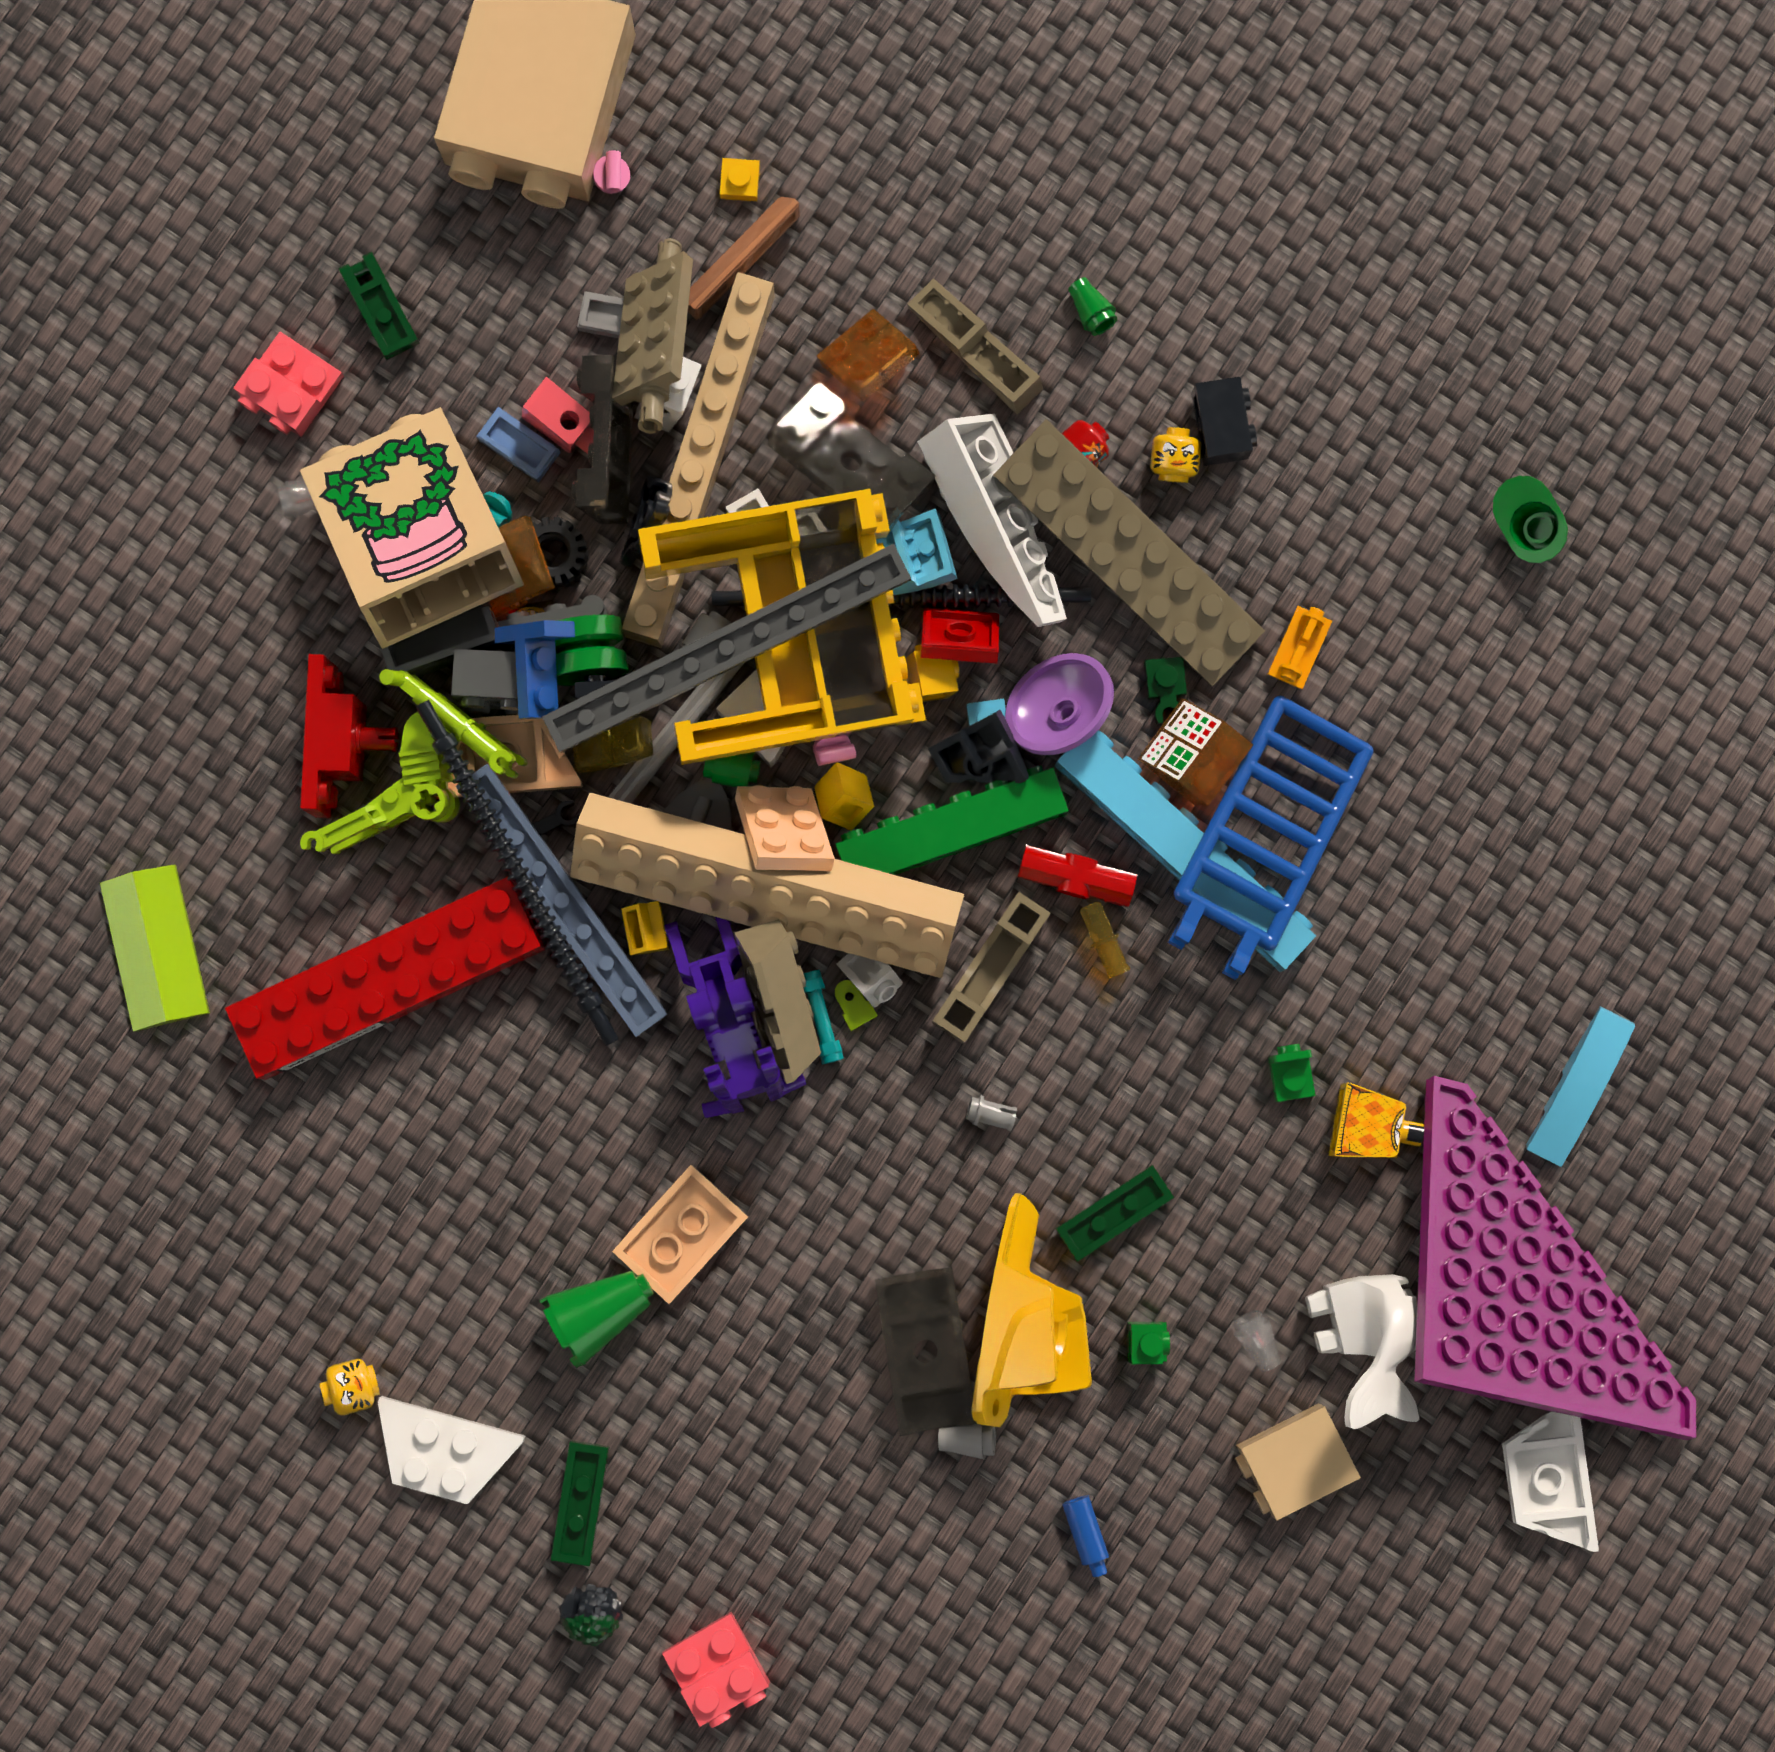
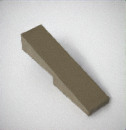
M932 279L907 304L908 308L1016 415L1043 390L1041 377L993 336L979 317L935 279Z

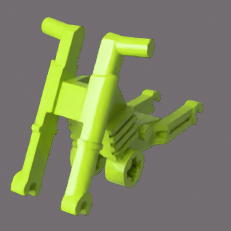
M385 669L381 671L379 679L382 684L400 687L413 698L412 701L415 704L419 705L430 700L448 734L453 733L458 743L462 741L487 761L494 772L502 775L505 774L511 778H517L518 773L512 769V764L517 762L520 766H527L528 762L523 756L515 754L486 730V726L482 722L479 725L443 694L435 692L415 674L411 675L407 671ZM418 711L410 716L403 730L401 750L398 753L400 766L402 767V778L365 807L317 831L306 832L300 840L302 849L309 850L312 840L315 839L316 851L325 852L326 849L331 847L330 851L332 854H340L341 851L387 829L394 828L413 816L439 823L449 822L457 816L460 809V801L455 792L448 789V783L453 780L452 775L447 773L449 765L441 763L444 757L442 754L437 755L433 749L432 743L434 739ZM434 795L439 797V802L436 803ZM434 805L436 811H432L430 806Z

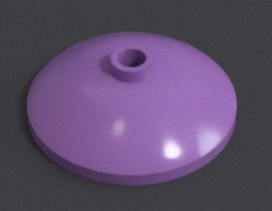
M1069 653L1057 655L1037 664L1019 680L1007 702L1005 719L1014 736V740L1023 749L1039 755L1060 754L1080 746L1100 729L1110 713L1114 699L1112 679L1100 662L1084 654Z

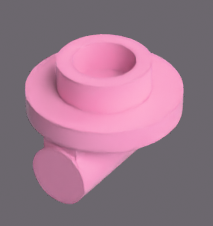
M607 151L606 156L600 158L595 164L593 171L594 183L605 193H619L629 183L630 170L626 162L621 159V152Z
M846 733L814 742L813 752L818 766L856 758L855 747L853 743L851 744Z

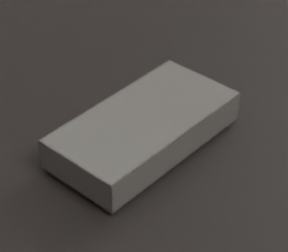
M584 291L577 325L578 331L619 338L624 298Z

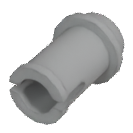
M982 1095L979 1098L971 1097L966 1119L971 1120L972 1125H977L980 1122L1011 1131L1014 1126L1017 1107L986 1101Z

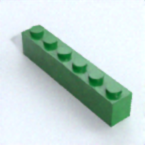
M1040 765L1027 769L1029 779L1022 783H1015V781L1010 783L1008 781H993L985 785V792L973 796L970 790L951 796L949 798L950 804L939 808H936L934 803L924 805L913 810V817L902 821L899 820L898 816L884 819L877 823L878 829L864 834L862 828L841 835L842 842L836 843V850L841 861L898 875L1066 816L1069 810L1054 768L1044 771L1043 766Z

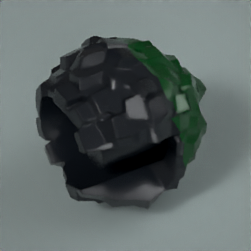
M588 1584L585 1592L575 1586L558 1607L561 1614L560 1620H562L564 1629L569 1633V1638L580 1641L583 1645L598 1646L600 1643H603L604 1640L611 1637L613 1632L619 1628V1623L623 1619L622 1602L618 1601L617 1593L611 1588L596 1587L593 1584Z

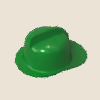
M1516 476L1506 480L1498 488L1493 498V513L1498 526L1515 554L1529 563H1543L1553 559L1560 553L1567 541L1568 526L1564 514L1544 483L1532 476Z

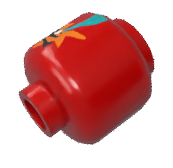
M1077 420L1062 433L1096 467L1108 458L1109 448L1106 441L1110 438L1099 423L1094 422L1090 425L1086 421Z

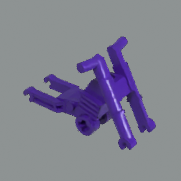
M718 917L715 918L726 951L689 963L677 921L664 925L683 984L694 987L697 990L696 993L686 996L697 1030L704 1028L715 1063L725 1060L731 1079L726 1080L718 1064L703 1068L710 1091L718 1098L716 1101L702 1103L705 1118L744 1111L742 1099L763 1092L767 1093L772 1102L806 1085L803 1074L794 1082L785 1083L771 1046L756 1051L762 1067L759 1069L753 1050L762 1048L751 1014L756 1009L745 977L738 979L734 977L742 963L730 926L732 925L731 921Z

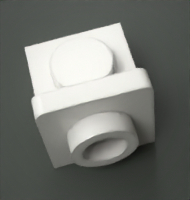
M848 953L837 963V966L873 1007H877L880 1003L890 1000L903 983L894 970L883 962Z

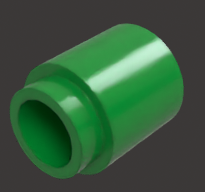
M755 752L706 760L703 777L712 779V783L736 788L737 786L749 787L750 783L757 784L761 761L754 760Z

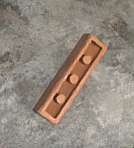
M778 198L691 286L688 304L689 314L696 320L700 319L732 287L737 272L744 274L800 217L799 202L796 199Z

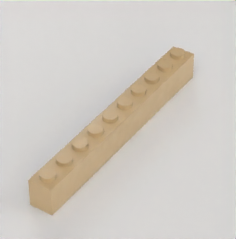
M740 272L736 274L669 481L673 486L672 497L668 505L670 506V511L662 525L704 518L775 298L774 283ZM643 563L622 627L625 637L662 648L686 573L646 580Z

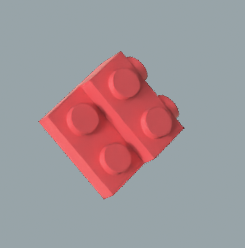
M279 332L260 360L254 358L234 386V390L240 396L237 401L254 414L261 410L271 417L268 422L282 433L288 435L290 431H293L302 437L344 378V375L341 371L290 337Z
M732 1612L662 1653L681 1687L680 1692L700 1727L708 1722L710 1727L714 1728L732 1716L729 1711L731 1708L742 1702L745 1708H748L766 1697L764 1689L769 1687L770 1680Z

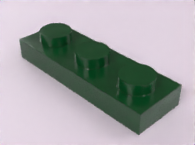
M1151 1165L1055 1229L1078 1262L1172 1200L1174 1196L1155 1167Z
M570 1441L551 1561L584 1566L591 1565L610 1446Z

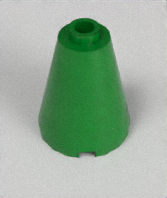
M628 1271L547 1295L540 1300V1303L546 1307L543 1310L561 1347L563 1349L570 1348L573 1357L569 1359L578 1368L586 1364L651 1305L648 1297L653 1295L654 1292L644 1274L636 1276L633 1271Z

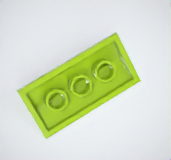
M176 865L134 871L101 882V892L133 1032L209 1014L210 1011Z

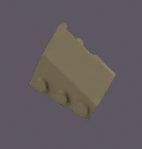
M778 919L735 932L734 934L744 976L756 1009L753 1014L758 1034L765 1047L771 1046L781 1076L785 1083L788 1084L794 1082L821 1054V1050L813 1025L812 1008L803 989L806 987L805 977L801 966L796 964L794 954L799 953L794 933L792 931L786 932Z

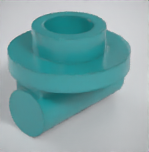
M486 492L483 494L484 499L501 532L512 520L511 505L504 496L494 492Z

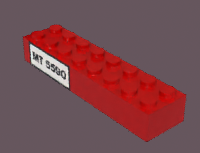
M507 877L225 1007L256 1079L267 1080L546 950L538 931L534 928L533 920L529 919L530 914L528 910L523 909L525 906L524 901L518 900L520 892L512 889L515 885L513 880L508 881Z

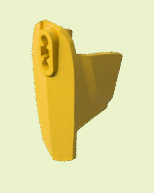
M1015 1193L1010 1201L1003 1228L988 1302L972 1402L973 1420L977 1421V1424L993 1427L1002 1426L1008 1416L1011 1400L1015 1395L1071 1392L1087 1389L1092 1384L1086 1316L1082 1297L1030 1271L1039 1214L1031 1201L1020 1193Z

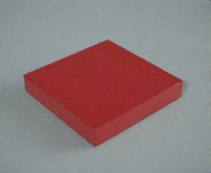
M924 608L921 658L998 663V613Z

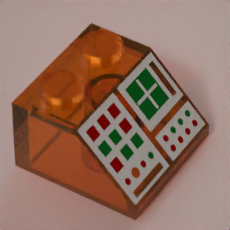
M1181 699L1137 760L1194 805L1209 806L1253 747V744L1225 721L1186 699Z

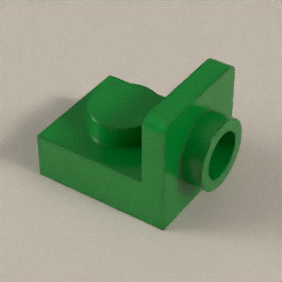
M1300 1044L1277 1047L1278 1055L1268 1057L1275 1102L1316 1096L1309 1060L1312 1057L1311 1049L1301 1051Z

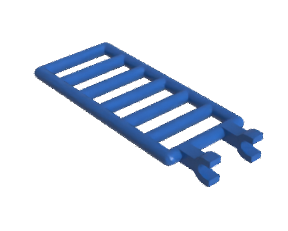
M1281 695L1276 696L1271 702L1174 890L1175 899L1187 907L1167 943L1182 950L1184 945L1190 942L1201 916L1208 917L1241 936L1233 954L1222 971L1223 974L1234 980L1238 978L1239 974H1244L1257 945L1268 951L1274 950L1373 755V747ZM1282 714L1355 753L1356 755L1348 771L1346 772L1275 732L1274 730ZM1266 745L1340 785L1332 803L1258 763ZM1250 776L1323 816L1324 819L1316 834L1308 832L1242 795ZM1235 808L1307 848L1308 850L1300 866L1297 867L1227 828L1225 825L1233 809ZM1217 841L1223 842L1291 880L1292 882L1283 900L1209 859ZM1201 872L1276 913L1267 932L1193 892L1192 889Z

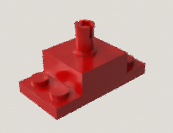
M323 654L308 655L300 805L302 810L315 818H331V809H336L338 790L337 786H332V781L363 782L364 750L397 752L398 743L395 740L385 739H399L397 727H366L367 706L354 694H342L344 687L343 673L338 672V667Z

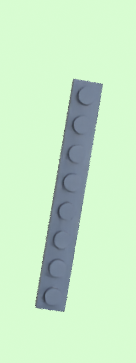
M486 764L472 775V778L480 780L477 786L479 790H485L483 794L484 799L491 800L488 806L490 809H496L494 817L502 820L499 824L501 829H507L505 837L513 839L510 845L512 848H518V852L515 854L518 858L522 857L524 859L521 863L522 867L529 868V871L526 873L527 876L534 877L532 885L540 888L537 892L539 897H545L543 905L551 907L548 913L550 916H556V919L553 921L554 924L561 925L559 930L561 934L567 936L566 941L572 945L574 952L635 1037H637L668 1014L499 777L490 768V765Z

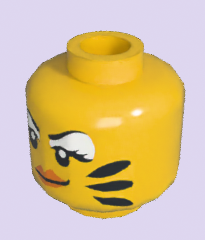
M1167 427V434L1158 435L1153 439L1150 468L1152 472L1159 474V481L1188 483L1189 477H1194L1198 474L1201 442L1197 438L1189 437L1190 429Z
M353 1359L328 1367L326 1370L327 1381L319 1383L324 1405L333 1404L335 1412L339 1415H347L368 1409L374 1404V1396L380 1395L373 1365L366 1366L362 1359Z

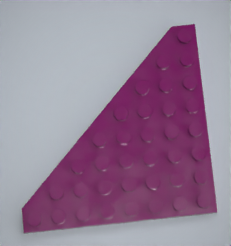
M1432 1076L1427 1079L1415 1382L1682 1440L1696 1438L1695 1397L1687 1386L1682 1388L1670 1372L1672 1365L1654 1341L1648 1342L1637 1326L1640 1322L1622 1296L1616 1297L1604 1281L1607 1277L1590 1252H1583L1571 1234L1574 1230L1556 1206L1551 1207L1538 1190L1542 1186L1524 1161L1518 1162L1506 1145L1509 1140L1491 1116L1486 1118L1475 1103L1474 1099L1477 1096L1468 1084L1438 1076Z

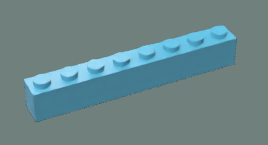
M1098 730L1086 742L1065 752L1056 762L1055 767L1180 880L1204 834L1197 827L1199 824L1197 818L1184 807L1178 810L1168 801L1171 797L1170 794L1155 781L1150 785L1140 775L1142 772L1140 766L1130 757L1125 756L1122 759L1112 750L1114 743L1101 731ZM1217 841L1209 859L1283 900V897L1271 886L1262 887L1253 878L1256 875L1255 871L1241 859L1235 862L1225 853L1228 849L1223 842ZM1202 872L1192 889L1198 895L1267 932L1276 914ZM1295 911L1274 950L1268 951L1258 945L1255 950L1279 972H1282L1316 937L1310 930L1313 925L1304 915Z

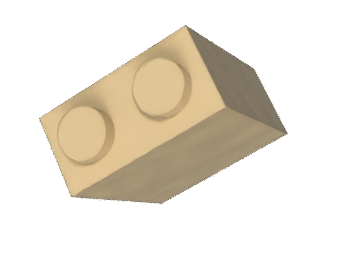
M1319 1403L1236 1445L1241 1455L1235 1457V1460L1245 1479L1252 1476L1258 1488V1491L1254 1492L1253 1496L1263 1515L1270 1512L1275 1520H1279L1361 1478L1325 1406Z

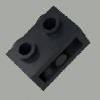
M1241 377L1195 383L1191 395L1199 441L1201 442L1203 466L1248 460L1253 447H1257V433L1255 425L1248 424L1246 411L1251 410L1249 389L1242 388Z

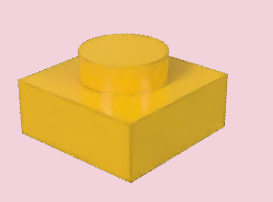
M722 158L720 199L758 202L760 160Z

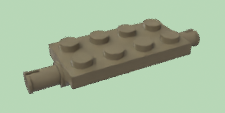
M672 238L664 239V243L662 241L659 242L657 264L626 278L612 399L621 406L633 401L641 402L638 428L649 434L656 433V430H662L664 403L669 401L670 384L681 380L693 259L682 251L681 243Z

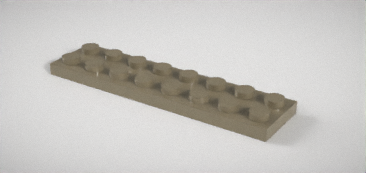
M1047 419L992 475L1210 686H1213L1265 632L1247 612Z

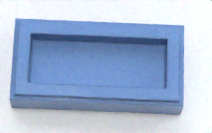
M500 407L495 410L476 436L481 443L538 483L561 453L558 448Z

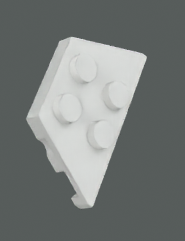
M384 1396L379 1397L378 1400L392 1484L469 1504L525 1441L526 1436Z
M1549 1411L1502 1443L1513 1522L1589 1551L1597 1552L1599 1547L1580 1417Z

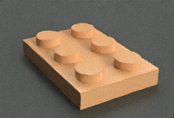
M762 785L752 787L737 786L735 801L756 870L832 871L835 858L812 788H802L799 786L789 788L765 787Z
M690 1165L612 1252L638 1276L644 1274L651 1288L670 1304L745 1222L748 1216L693 1165Z

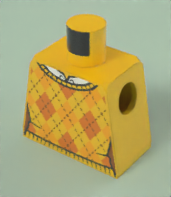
M1342 1083L1340 1085L1328 1156L1397 1158L1400 1143L1421 1146L1424 1124L1404 1120L1405 1103L1352 1083Z

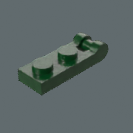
M371 251L362 256V261L352 266L346 264L338 269L385 359L389 360L420 344ZM371 274L373 280L360 286L358 280Z

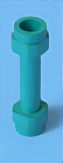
M814 970L803 973L806 981V987L803 989L812 1008L820 1041L821 1054L819 1056L821 1063L824 1065L842 1060L844 1056L840 1041H835L822 993L825 986L821 971Z

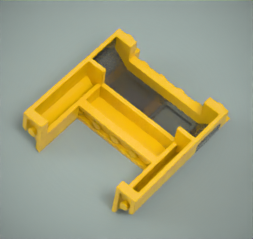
M865 489L638 529V536L646 580L737 564L747 616L883 549V543L877 544L876 539L886 538L890 529L883 493L871 495V490ZM893 590L755 657L764 711L692 724L690 720L675 722L674 732L675 737H677L681 765L925 721L926 717L919 682L908 684L907 681H903V679H908L907 663L905 656L898 657L896 642L901 641V632L898 619H891L888 604L894 603Z

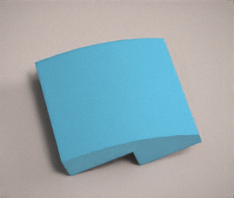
M936 509L902 522L896 516L888 518L890 532L886 538L876 539V543H883L884 548L894 543L911 577V581L893 589V595L915 592L957 579L941 516Z

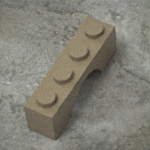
M1018 892L933 1019L932 1024L964 1044L1051 913Z

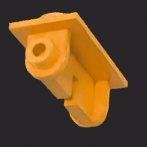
M1297 606L1268 671V675L1303 689L1332 623V620L1323 617L1324 612L1315 607H1310L1307 610Z

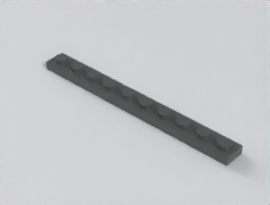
M893 543L544 715L542 718L559 752L562 753L911 581V577Z

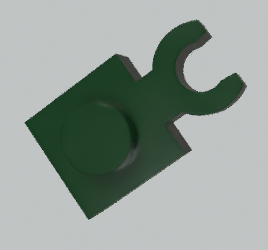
M1182 657L1151 659L1144 662L1148 700L1159 699V705L1154 713L1157 725L1163 724L1162 713L1164 710L1170 709L1176 713L1181 704L1177 702L1176 697H1185L1187 695ZM1183 707L1176 714V720L1184 710Z

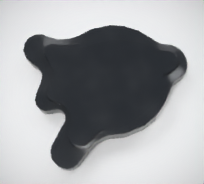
M651 475L646 477L641 491L640 505L632 518L629 535L620 556L619 562L622 565L631 567L634 561L642 555L638 529L662 525L667 519L670 511V506L668 505L673 491L672 483Z

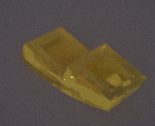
M639 716L574 746L575 771L584 773L609 769L654 755L651 720Z

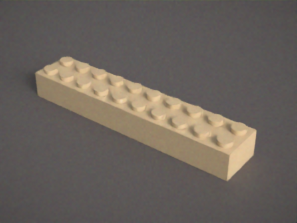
M589 793L576 823L571 878L751 927L779 919L786 932L792 931L794 933L795 939L938 978L943 976L964 898L962 893L834 859L832 871L756 870L745 834L594 793Z

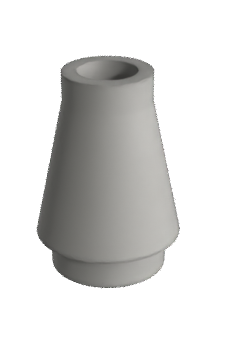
M977 1421L952 1427H940L938 1432L939 1451H948L985 1460L986 1456L995 1455V1427L977 1424Z

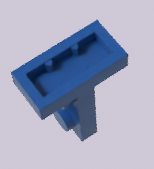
M542 620L494 628L495 643L515 644L519 719H543L542 716L557 710L558 690L555 640L575 637L574 621Z

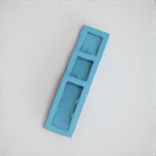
M1601 1006L1599 1007L1563 1068V1076L1544 1107L1545 1113L1526 1144L1527 1150L1562 1167L1610 1080L1635 1028L1634 1023Z

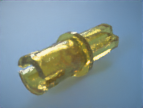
M1094 902L1080 909V914L1093 941L1090 946L1091 948H1096L1108 979L1129 971L1130 967L1116 939L1119 937V934H1114L1102 904Z

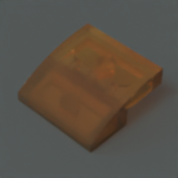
M521 516L499 527L524 585L490 600L492 606L490 609L495 617L528 604V599L555 588L531 517Z

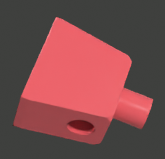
M545 377L523 405L522 419L568 453H571L577 445L594 459L607 442L606 439L591 428L595 417L548 377ZM565 420H570L577 427L573 430H567L563 428L561 423Z

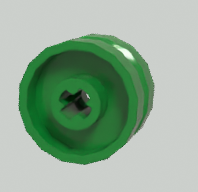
M599 614L556 620L574 621L575 637L555 640L557 686H575V682H585L584 677L589 675L608 676L609 681L629 673L626 652L614 647L624 639L620 617Z

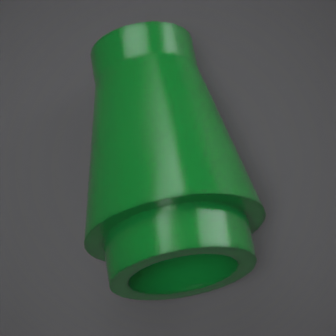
M1086 277L1080 278L1070 285L1068 291L1073 298L1084 330L1090 331L1093 336H1097L1114 326L1118 319L1115 315L1116 308L1091 285Z

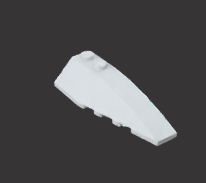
M995 413L945 420L917 442L924 454L925 462L930 467L939 486L940 494L946 501L965 538L993 578L1037 627L1060 623L1066 620L1055 577L1052 573L1046 571L1044 564L1046 557H1048L1045 543L1039 542L1035 533L1034 525L1039 523L1038 519L992 476L1013 454Z

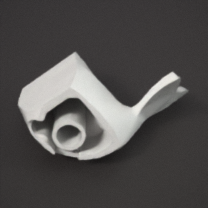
M1393 1274L1358 1276L1324 1285V1290L1305 1297L1308 1313L1311 1318L1330 1314L1333 1328L1314 1332L1319 1353L1339 1352L1341 1354L1375 1356L1372 1365L1350 1391L1345 1408L1344 1419L1346 1427L1353 1429L1361 1428L1384 1414L1404 1421H1419L1415 1400L1396 1374L1398 1364L1416 1350L1418 1301L1416 1296H1413L1410 1288L1402 1289L1401 1285L1409 1283L1406 1277Z

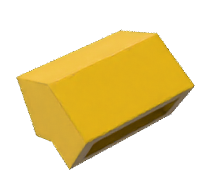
M659 901L639 903L621 908L630 955L669 950Z

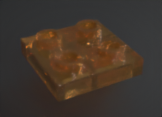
M873 308L821 351L817 358L828 372L863 402L919 356L920 352L909 338Z

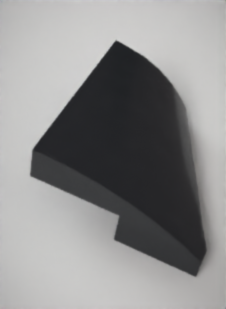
M1001 710L988 715L928 748L946 782L962 783L965 780H976L979 783H992L993 781H1015V783H1022L1029 779L1019 747Z

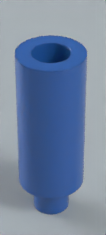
M1089 1495L1064 1502L1062 1506L1082 1565H1089L1093 1577H1099L1108 1573L1104 1559L1108 1558L1109 1554Z

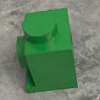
M1127 1322L1128 1362L1131 1364H1163V1362H1167V1355L1170 1354V1334L1167 1331V1322Z

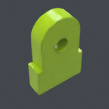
M843 980L837 984L835 997L844 1012L842 1016L851 1031L878 1016L870 1002L865 1000L863 994L850 980ZM852 993L854 998L851 1001H847L845 995Z

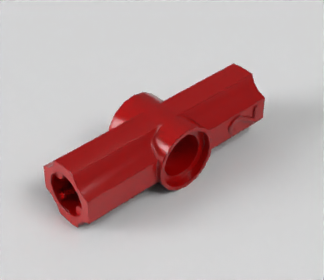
M1026 845L1017 878L1054 887L1056 891L1081 899H1089L1091 897L1119 906L1129 907L1136 885L1137 874L1099 865L1097 860L1072 853L1062 855Z

